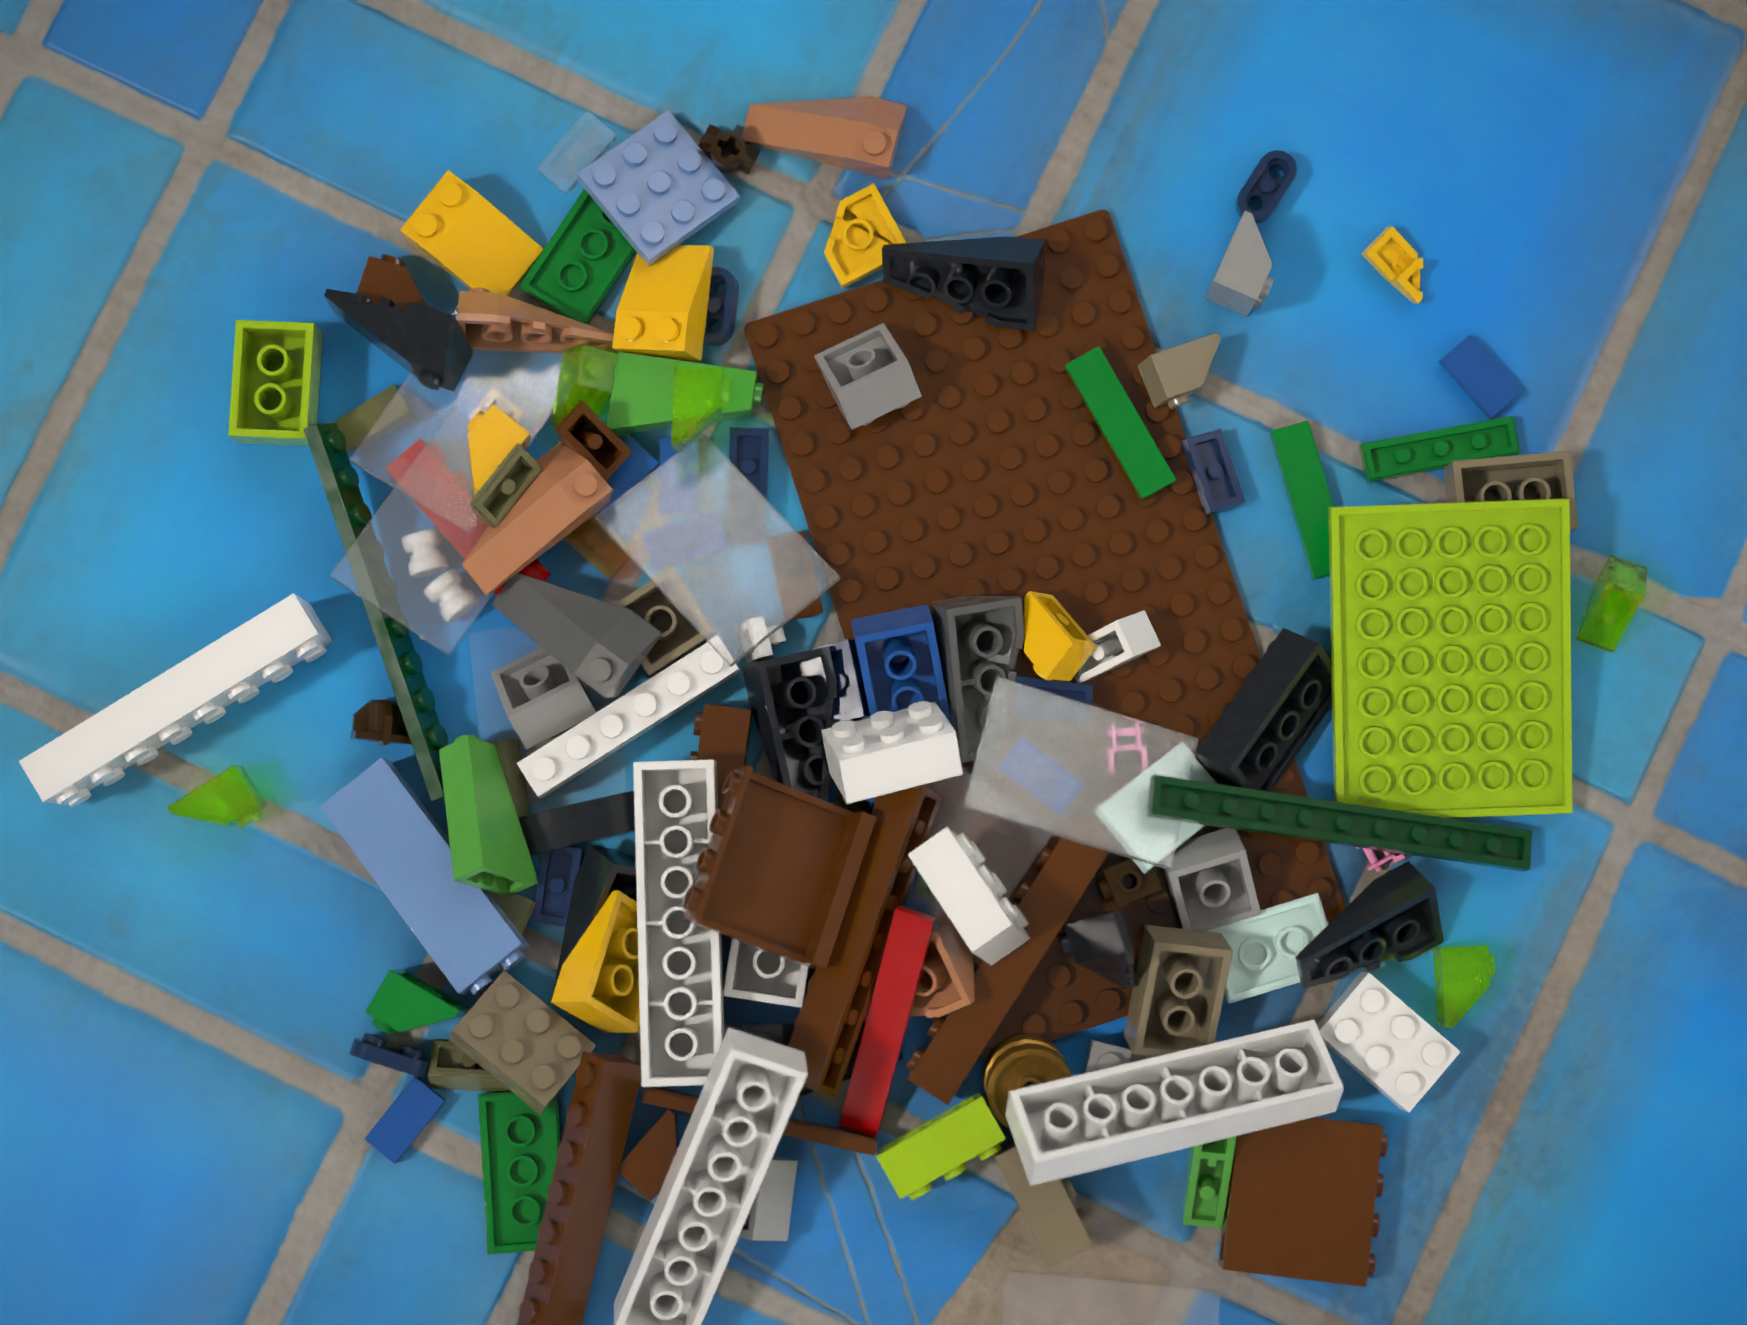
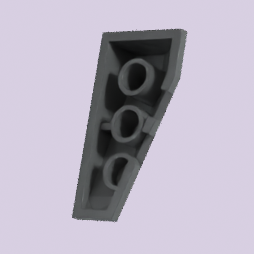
M517 573L506 582L492 602L494 607L568 670L605 698L618 697L662 635L660 630L631 609L561 588Z
M963 596L933 601L934 630L952 727L956 731L960 761L965 763L998 757L1008 716L1006 707L1011 684H1015L1017 674L1014 671L1019 649L1023 647L1025 638L1021 597Z

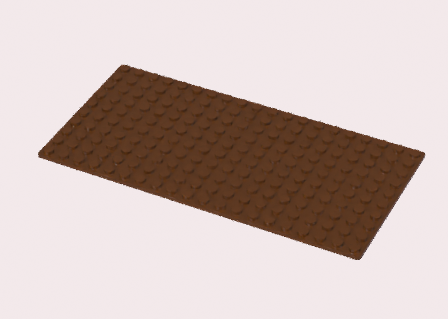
M1104 209L1017 236V238L1044 240L1045 276L1035 331L992 326L985 323L986 318L967 310H964L962 314L952 310V305L934 297L924 299L884 283L883 280L749 322L744 328L760 381L764 383V393L845 640L854 639L851 619L928 604L933 620V601L963 596H1020L1024 621V597L1028 591L1053 595L1087 635L1116 620L1145 610L1161 646L1132 661L1080 683L1094 686L1090 724L1088 726L1010 717L1014 686L1011 684L1006 707L1008 716L999 756L961 763L962 775L923 784L943 796L927 840L946 827L950 828L957 835L963 832L970 842L973 840L986 858L981 865L984 864L991 873L994 872L1007 890L1002 896L1003 898L1007 897L1012 905L1018 904L1012 898L1024 879L1031 883L1039 871L1033 865L1045 846L1053 849L1060 836L1055 831L1067 813L1074 816L1076 811L1081 810L1100 822L1093 813L1096 808L1141 774L1139 753L1126 751L1113 754L1114 774L1108 775L1106 750L1111 749V738L1106 737V731H1110V724H1114L1115 729L1134 728V723L1138 722L1139 729L1144 731V735L1139 736L1140 748L1146 747L1147 769L1180 743H1183L1217 784L1226 785L1207 770L1195 754V751L1200 745L1202 738L1211 730L1221 716L1224 707L1231 702L1241 688L1246 676L1253 671L1261 660L1212 514L1205 515L1181 444L1186 437L1176 408L1170 409L1168 404L1157 408L1153 407L1137 367L1148 356L1157 352L1111 216ZM884 323L907 358L922 397L911 401L903 408L892 410L876 418L867 425H861L851 430L837 406L814 355ZM1098 346L1176 478L1174 483L1142 501L1064 368L1065 364ZM1023 642V647L1019 649L1014 671L1017 672L1016 676L1043 679L1034 671L1033 662L1024 653ZM1075 676L1068 682L1078 684ZM1052 679V681L1068 682V681H1061V680H1053V679ZM1021 737L1084 785L1060 817L997 769ZM1134 737L1116 738V746L1135 745ZM1295 759L1271 792L1308 797ZM1206 825L1189 839L1225 828ZM1236 830L1246 850L1260 910L1315 893L1319 894L1328 924L1346 908L1324 842ZM1116 841L1064 924L1105 911L1121 910L1133 947L1134 964L1132 968L1134 970V980L1144 926L1151 925L1182 929L1168 887L1162 861L1154 866L1162 890L1120 907H1115L1113 901L1105 902L1097 882L1103 879L1101 870L1131 858ZM926 883V884H925L926 889L929 890V891H931V889L929 888V886H928L927 883ZM929 897L938 926L951 921L939 901ZM1062 926L982 1051L981 1057L986 1060L995 1046L1012 1036L1020 1034L1038 1035L1048 1041H1052L1128 1015L1133 988L1123 989L1074 963L1072 956L1065 958L1058 935L1064 933Z

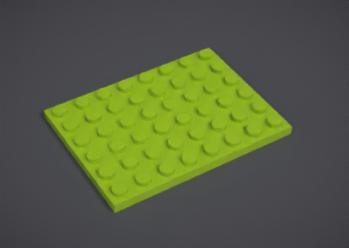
M1549 498L1328 507L1334 801L1443 818L1573 813L1570 499Z

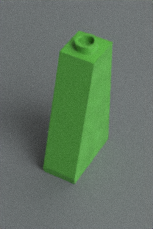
M618 352L607 426L618 436L753 416L754 406L761 407L764 383H758L757 371Z
M475 735L457 737L453 743L439 749L454 881L505 896L513 895L538 882L495 744L478 739Z

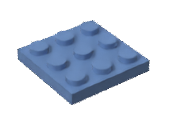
M669 110L577 173L578 182L648 266L736 205L740 200V195Z

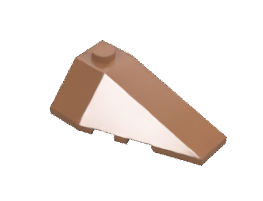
M872 96L750 104L741 137L744 143L888 180L908 105Z
M485 288L459 291L457 321L472 350L614 355V349L612 348L614 334L500 293H491L490 290Z
M561 442L536 460L543 467L541 472L495 529L490 526L486 528L462 563L463 569L486 596L507 582L610 502L613 489L586 458Z
M952 921L933 929L910 1016L941 1017L975 1002L974 954ZM870 1004L868 1006L864 1020L867 1019Z

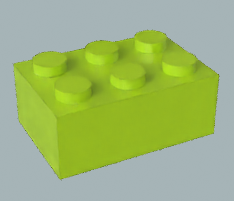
M236 320L228 436L237 443L309 447L304 429L318 422L323 332L314 323Z
M977 1092L877 1149L876 1157L898 1197L902 1199L908 1195L912 1201L932 1189L930 1182L943 1175L947 1181L967 1169L965 1162L978 1155L982 1161L1002 1149L999 1143L1006 1138L980 1092Z

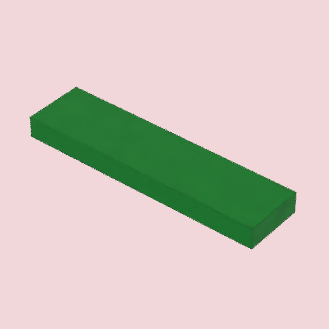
M1098 346L1065 364V370L1141 501L1176 481L1175 476L1100 347Z
M1513 416L1361 443L1359 445L1366 483L1442 470L1452 461L1521 454Z
M1309 420L1271 430L1270 437L1312 580L1330 576L1328 507H1332L1333 503Z

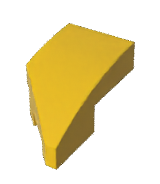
M1393 226L1386 227L1361 255L1400 293L1414 304H1418L1423 299V292H1420V269L1423 268V258H1418V253Z

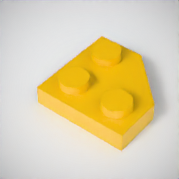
M874 183L839 202L834 224L827 240L824 256L842 289L883 268V245L906 243Z

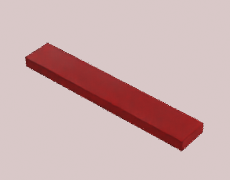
M899 905L894 911L839 1122L840 1126L875 1138L880 1132L936 917Z

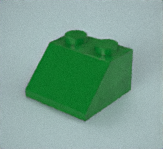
M394 969L388 971L365 1013L374 1017L371 1024L392 1035L393 1032L408 1031L466 1015L470 1007L408 971Z

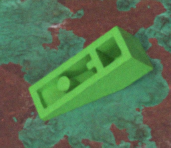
M1236 1136L1188 1148L1183 1225L1212 1228L1223 1227Z

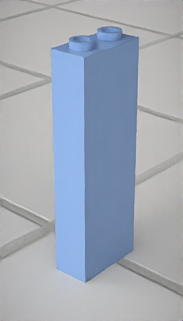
M381 757L320 805V808L458 994L469 995L472 993L474 996L480 994L493 983L491 977L503 968L505 971H508L524 959L525 956L522 952L530 947V945L490 892L454 881L449 837L393 762Z

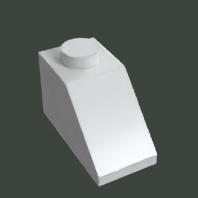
M1145 610L1116 620L1088 635L1097 647L1075 674L1078 684L1083 683L1161 646Z

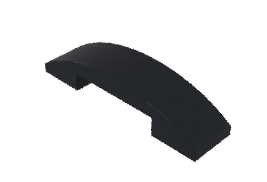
M634 791L518 817L530 856L615 835L619 836L635 832Z

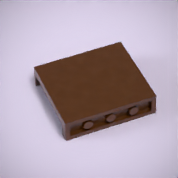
M749 765L737 767L734 772L731 771L724 782L722 793L726 796L721 810L718 809L712 817L709 831L713 834L708 848L705 847L698 857L696 870L699 871L695 886H691L684 897L683 908L686 909L683 920L806 967L826 969L877 817L863 811L851 812L752 772L753 767Z
M1312 1117L1236 1136L1221 1232L1218 1265L1223 1270L1367 1287V1278H1373L1376 1262L1375 1254L1370 1253L1371 1239L1378 1236L1380 1225L1379 1213H1374L1376 1197L1382 1196L1384 1186L1383 1173H1378L1380 1157L1386 1156L1388 1147L1387 1133H1382L1383 1126L1377 1123L1369 1124Z

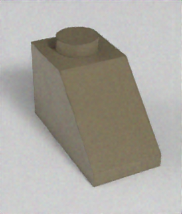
M1218 332L1152 354L1137 365L1154 408L1168 404L1170 409H1175L1192 401L1190 395L1202 387L1221 338Z

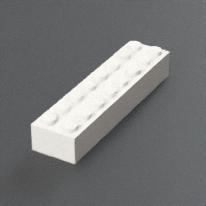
M293 593L21 759L19 763L43 802L59 805L69 804L70 807H74L92 796L90 790L101 783L104 786H108L125 776L123 770L132 764L137 763L140 766L156 758L159 755L157 749L168 742L175 745L193 734L191 728L204 721L205 724H210L226 714L224 708L235 701L242 704L251 700L260 693L258 687L270 680L273 683H277L294 672L291 668L292 666L304 659L309 663L321 657L327 652L325 646L332 643L333 640L310 602Z
M715 760L633 762L642 1087L704 1085L724 1039L722 934L683 920L686 909L683 908V901L688 889L691 886H695L699 871L696 870L698 857L705 847L708 848L713 834L709 831V827L714 813L718 810L717 762Z
M1310 1020L1009 1091L1005 1115L1029 1184L1032 1186L1336 1112L1344 1087L1315 1020Z
M728 1027L614 1301V1325L702 1324L808 1075L804 1052Z

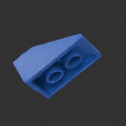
M928 604L851 619L870 716L879 711L895 712L907 709L915 702L927 701L930 703L936 702L952 725L934 624Z

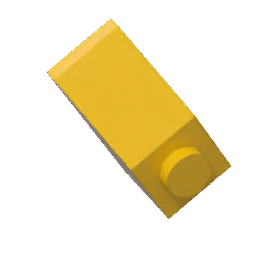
M492 405L486 413L479 411L467 426V430H469L468 449L474 496L517 443L521 444L524 449L530 445V432L495 405Z
M1028 591L1024 597V653L1033 662L1034 671L1043 679L1070 682L1097 646L1053 595Z

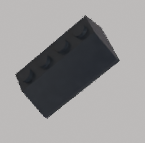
M1285 628L1269 644L1266 653L1253 671L1246 676L1241 688L1231 702L1224 707L1221 716L1211 730L1202 738L1200 745L1195 751V754L1211 774L1228 786L1268 792L1273 790L1332 706V661L1321 644Z

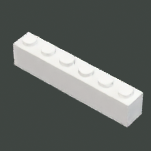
M716 636L519 761L517 765L536 795L542 799L737 675L739 668L720 638Z

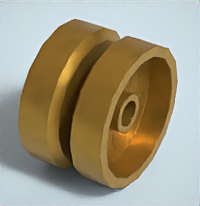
M1020 1034L1006 1038L992 1049L984 1062L982 1082L991 1111L1001 1124L1010 1128L1005 1115L1009 1091L1072 1077V1074L1064 1056L1055 1044L1038 1035Z

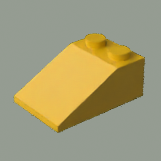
M449 170L400 229L409 243L469 289L485 288L490 290L491 293H500L506 296L511 294L544 250L482 195Z
M678 245L650 266L637 253L616 310L612 345L614 350L681 361H702L714 247Z
M612 891L563 963L551 1003L603 1033H638L640 1026L637 902L620 891Z

